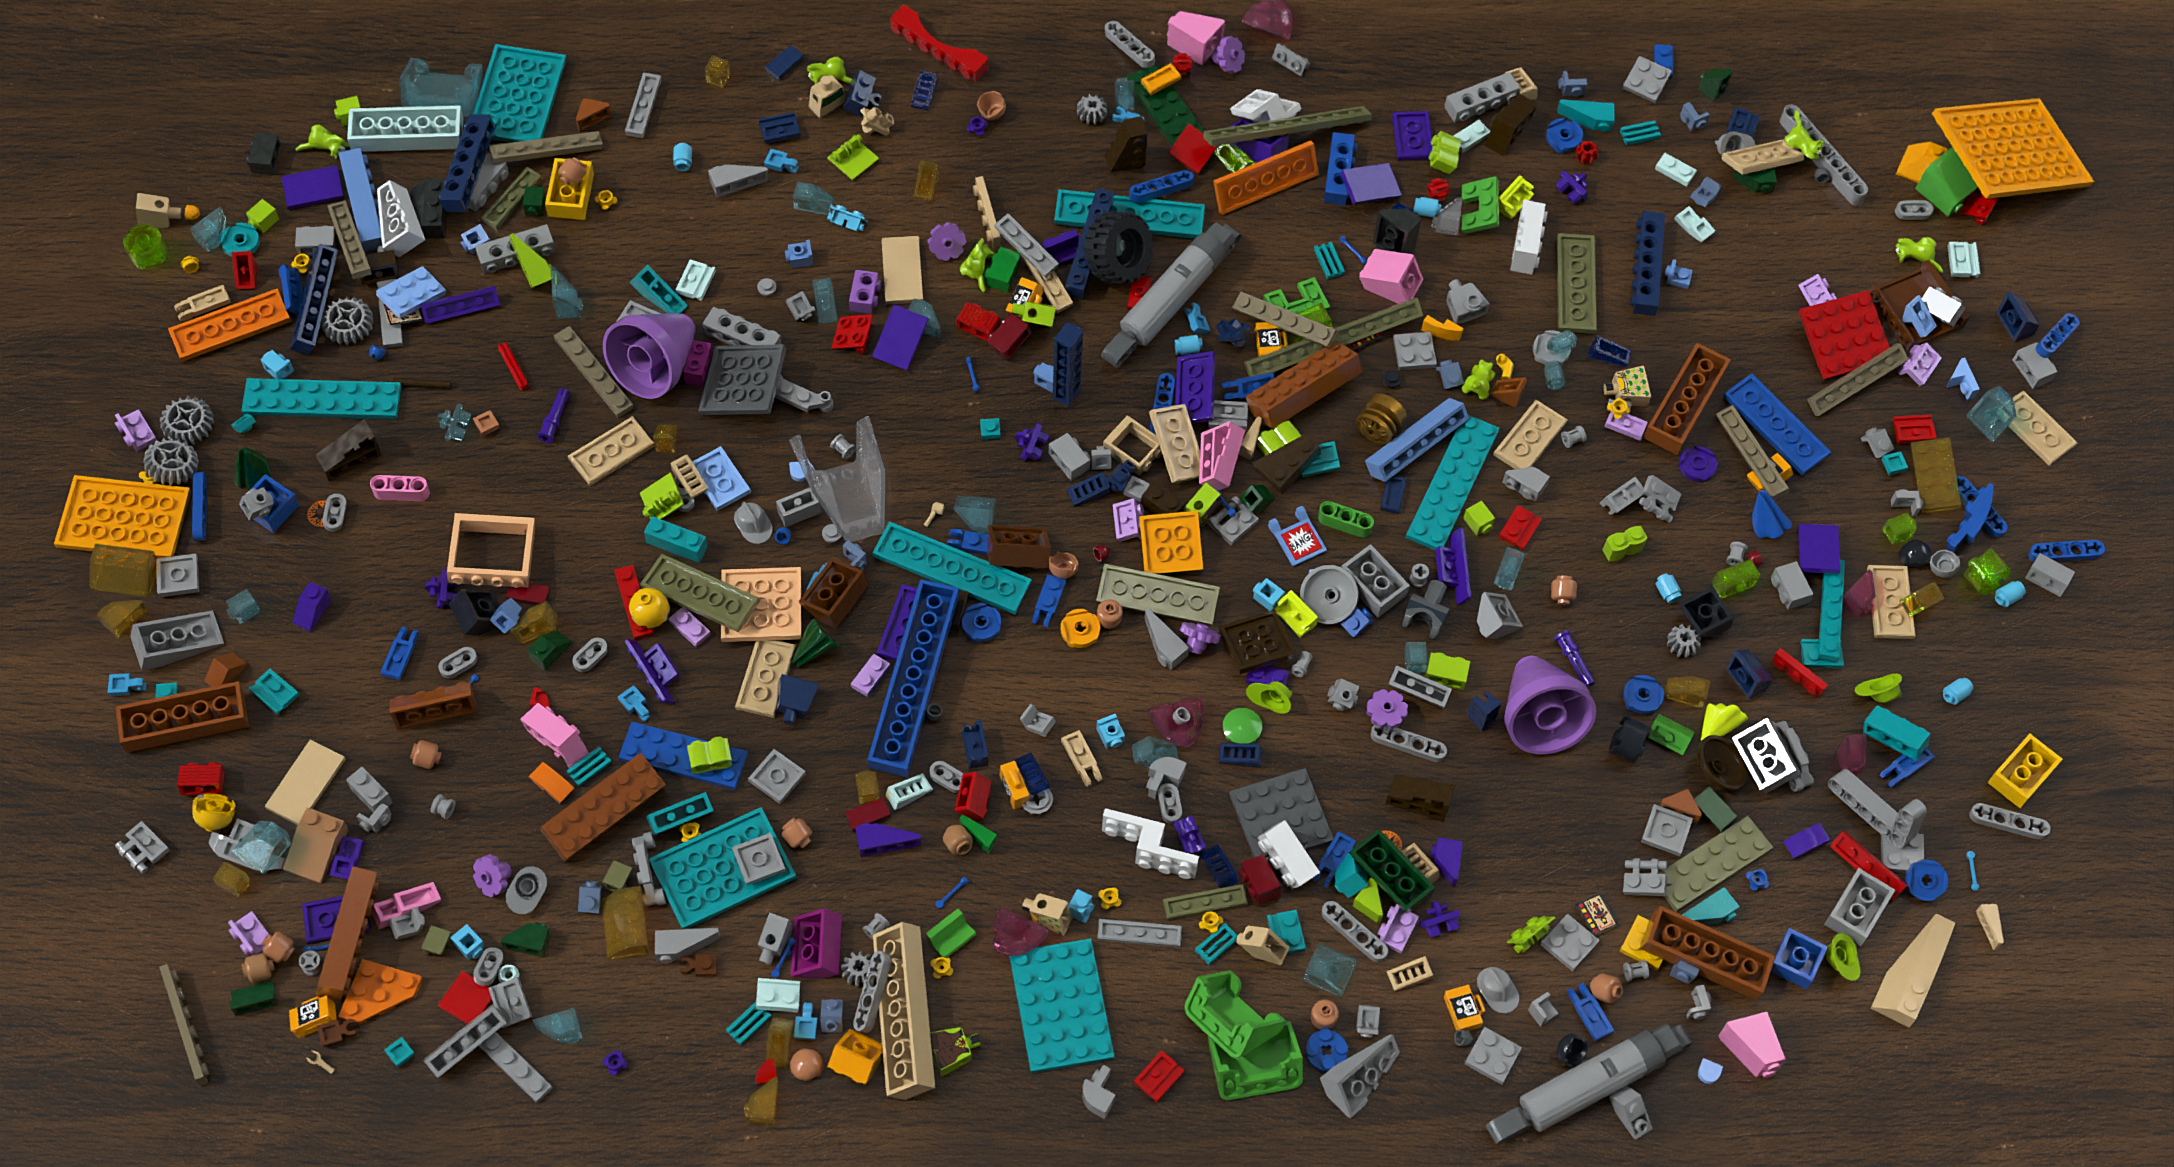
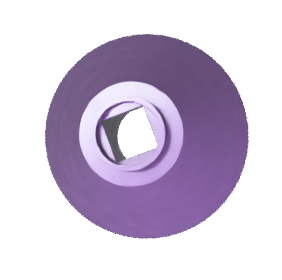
M666 313L625 316L611 325L604 335L603 354L607 366L615 379L634 395L647 399L661 397L679 381L692 341L694 340L695 325L684 314Z
M1526 656L1519 660L1512 675L1504 715L1505 725L1513 743L1529 753L1551 754L1565 750L1585 737L1592 728L1596 718V705L1588 688L1581 681L1537 656Z

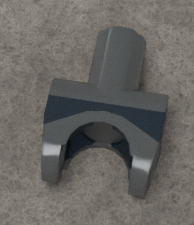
M1431 580L1424 597L1413 593L1406 608L1402 627L1407 629L1408 625L1413 621L1424 620L1430 626L1429 638L1434 640L1442 629L1450 609L1440 604L1447 586L1441 581Z

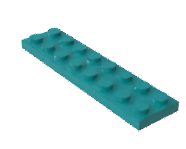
M1058 189L1054 224L1084 227L1095 193ZM1114 195L1111 212L1135 213L1144 219V222L1150 227L1148 230L1154 235L1195 239L1202 233L1205 204L1156 199L1137 203L1131 201L1127 196Z
M247 378L241 412L243 415L249 414L254 416L397 419L402 386L400 382Z
M1468 415L1469 419L1457 428L1405 537L1433 550L1439 546H1445L1499 432V427Z
M890 521L872 553L873 557L936 583L957 587L959 591H968L970 597L1012 614H1016L1032 583L1030 578L1003 567L990 565L986 560Z

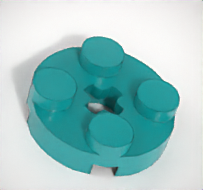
M236 223V226L232 228L229 226L223 231L221 244L224 252L232 257V251H252L254 253L260 245V237L252 225ZM241 238L244 239V241L241 242V243H238V242L236 241V240H240Z

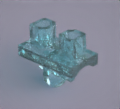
M1126 77L1116 79V109L1117 107H1122L1124 110H1134L1133 80H1127Z
M457 403L452 417L449 410H445L444 414L440 413L437 415L436 419L441 423V429H445L446 425L449 426L444 438L445 441L450 442L451 438L460 441L463 439L466 429L456 426V424L459 422L467 425L471 413L462 410V404Z

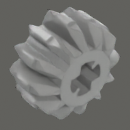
M1089 94L1088 98L1082 97L1081 101L1077 104V114L1081 122L1086 121L1087 124L1093 122L1096 125L1097 121L1102 123L1103 119L1106 118L1108 106L1104 102L1103 97L1098 99L1097 94L1094 97Z
M1683 624L1679 628L1674 627L1667 636V646L1671 647V653L1677 652V657H1680L1681 654L1685 658L1689 657V654L1693 656L1701 646V637L1697 635L1695 630H1691V625L1687 626V628Z
M859 951V956L852 952L851 959L848 957L844 958L846 964L841 965V970L844 971L842 977L844 979L848 978L847 983L849 985L855 982V987L857 988L861 982L864 985L871 961L869 953L863 957L862 951Z

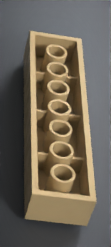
M901 922L874 934L873 944L874 953L876 951L887 952L892 958L879 1005L886 1093L889 1097L906 1100L934 1089L935 1080L920 926Z

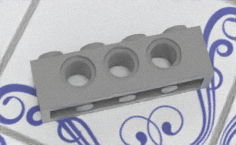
M1508 72L1446 96L1444 107L1454 123L1465 121L1471 116L1480 115L1489 109L1498 108L1500 105L1509 102L1512 98L1515 99L1519 94L1520 87L1511 73Z
M547 224L515 234L541 257L556 252ZM508 236L475 246L484 274L520 263Z
M713 307L702 324L704 334L731 346L781 344V337L777 332L764 329L757 323L748 322L741 316H734L724 309Z
M492 1004L428 1055L424 1062L438 1078L506 1023V1019Z

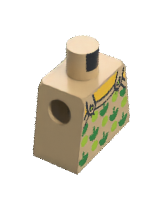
M1644 366L1616 372L1612 383L1604 384V394H1615L1616 399L1621 398L1625 402L1628 401V403H1632L1631 406H1648L1651 394Z
M1041 893L1037 894L1035 900L1026 898L1022 905V910L1031 913L1034 923L1061 935H1065L1073 919L1068 901Z

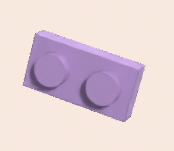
M1610 412L1604 427L1641 440L1648 422L1629 414H1624L1620 419H1615L1614 414Z
M684 607L669 618V622L695 647L711 635L710 631Z
M873 654L852 681L851 687L868 697L890 668V663Z

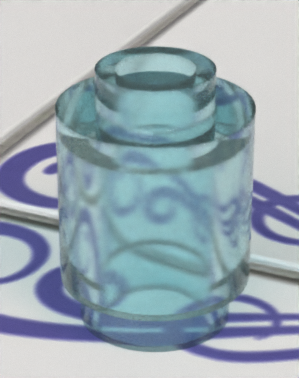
M1566 330L1551 337L1547 345L1552 354H1561L1574 348L1577 338L1573 332Z
M1549 361L1544 365L1545 368L1543 369L1546 385L1550 389L1558 390L1565 384L1563 369L1558 361Z

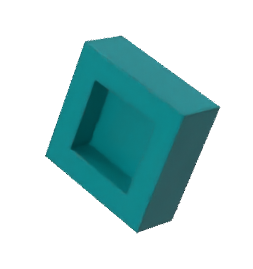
M245 414L231 424L236 432L245 433L253 427L252 424L256 421L252 415Z
M999 418L980 419L981 440L1000 439Z
M1901 452L1884 455L1881 459L1888 476L1906 472L1908 469Z
M177 682L156 684V698L178 694Z
M402 1037L384 1049L397 1068L415 1056L413 1050Z

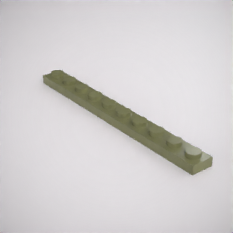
M1364 106L1204 131L1203 138L1211 146L1218 147L1222 144H1235L1240 141H1252L1259 138L1267 139L1271 136H1284L1285 134H1298L1308 130L1316 131L1321 128L1329 129L1333 126L1363 123L1364 121L1371 120L1372 113Z
M1413 298L1333 328L1338 332L1334 341L1336 340L1343 345H1347L1421 317L1423 313L1418 298ZM1304 339L1244 363L1249 376L1275 372L1307 359L1315 352L1323 349L1324 346Z

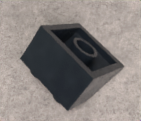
M1713 586L1678 604L1699 637L1716 636L1732 626L1734 617Z
M461 589L449 602L464 635H481L497 627L490 621L500 606L492 590Z

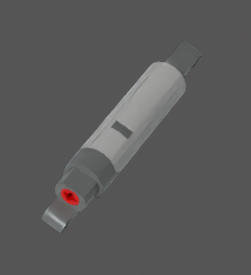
M1217 222L1206 233H1200L1121 320L1120 326L1122 331L1105 347L1101 358L1115 368H1118L1135 350L1137 345L1147 346L1238 244L1242 234L1228 224L1221 226Z
M1664 1024L1650 1032L1645 1029L1520 1096V1104L1523 1111L1521 1107H1516L1493 1119L1485 1127L1496 1145L1502 1144L1521 1134L1531 1126L1541 1132L1666 1065L1668 1058L1687 1049L1693 1043L1682 1025L1671 1029L1668 1024Z

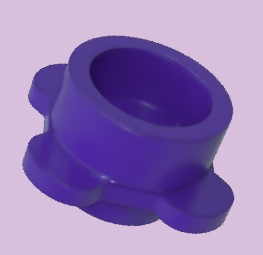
M973 117L970 125L967 126V131L981 136L984 134V129L988 126V122L981 117Z
M618 1050L603 1059V1064L608 1067L610 1075H616L619 1070L628 1067V1062L623 1059L622 1052Z

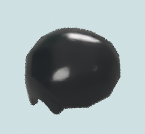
M1915 539L1908 541L1899 551L1901 562L1907 567L1913 566L1917 569L1929 564L1932 556L1929 545L1926 542Z
M1570 1033L1564 1036L1557 1046L1556 1053L1559 1061L1571 1068L1579 1065L1587 1052V1041L1576 1034Z

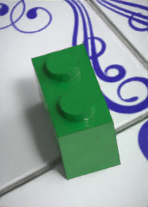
M1000 247L998 252L993 254L992 266L987 268L985 278H987L988 287L1008 293L1021 265V254Z

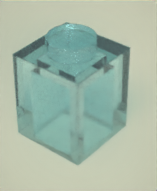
M247 589L226 601L229 607L226 609L232 620L236 618L239 624L261 612Z
M1406 642L1404 647L1406 670L1416 674L1426 671L1428 664L1426 642Z

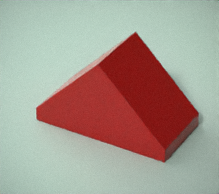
M232 251L236 289H255L257 263L252 251Z

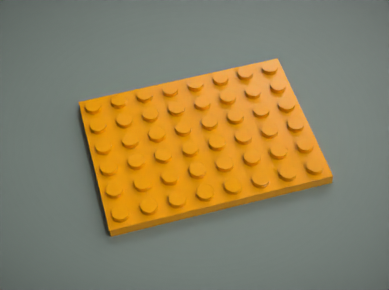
M2040 98L1936 108L1932 112L1936 122L1943 130L1946 138L1950 141L1955 152L1962 160L1963 165L1967 168L1986 199L2090 187L2094 183V180Z

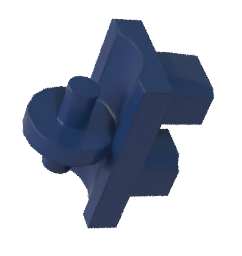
M1237 318L1229 322L1223 319L1215 326L1220 333L1216 338L1219 342L1231 341L1233 346L1242 347L1246 342V336L1243 332L1251 327L1248 323L1241 324Z
M1126 460L1123 465L1119 463L1108 476L1106 481H1108L1111 491L1122 492L1132 476L1135 475L1132 471L1136 466L1132 462Z

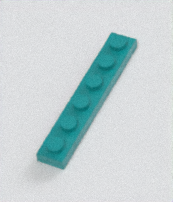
M1840 560V574L1823 573L1818 658L1831 661H1838L1845 560Z

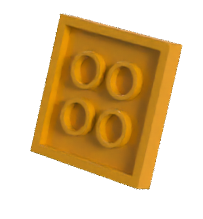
M1198 511L1139 516L1144 572L1162 574L1203 570Z

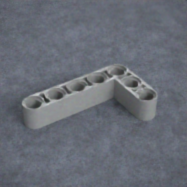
M1843 769L1828 781V786L1835 795L1896 848H1902L1917 836L1927 813L1925 805L1920 800H1912L1897 813L1847 769Z

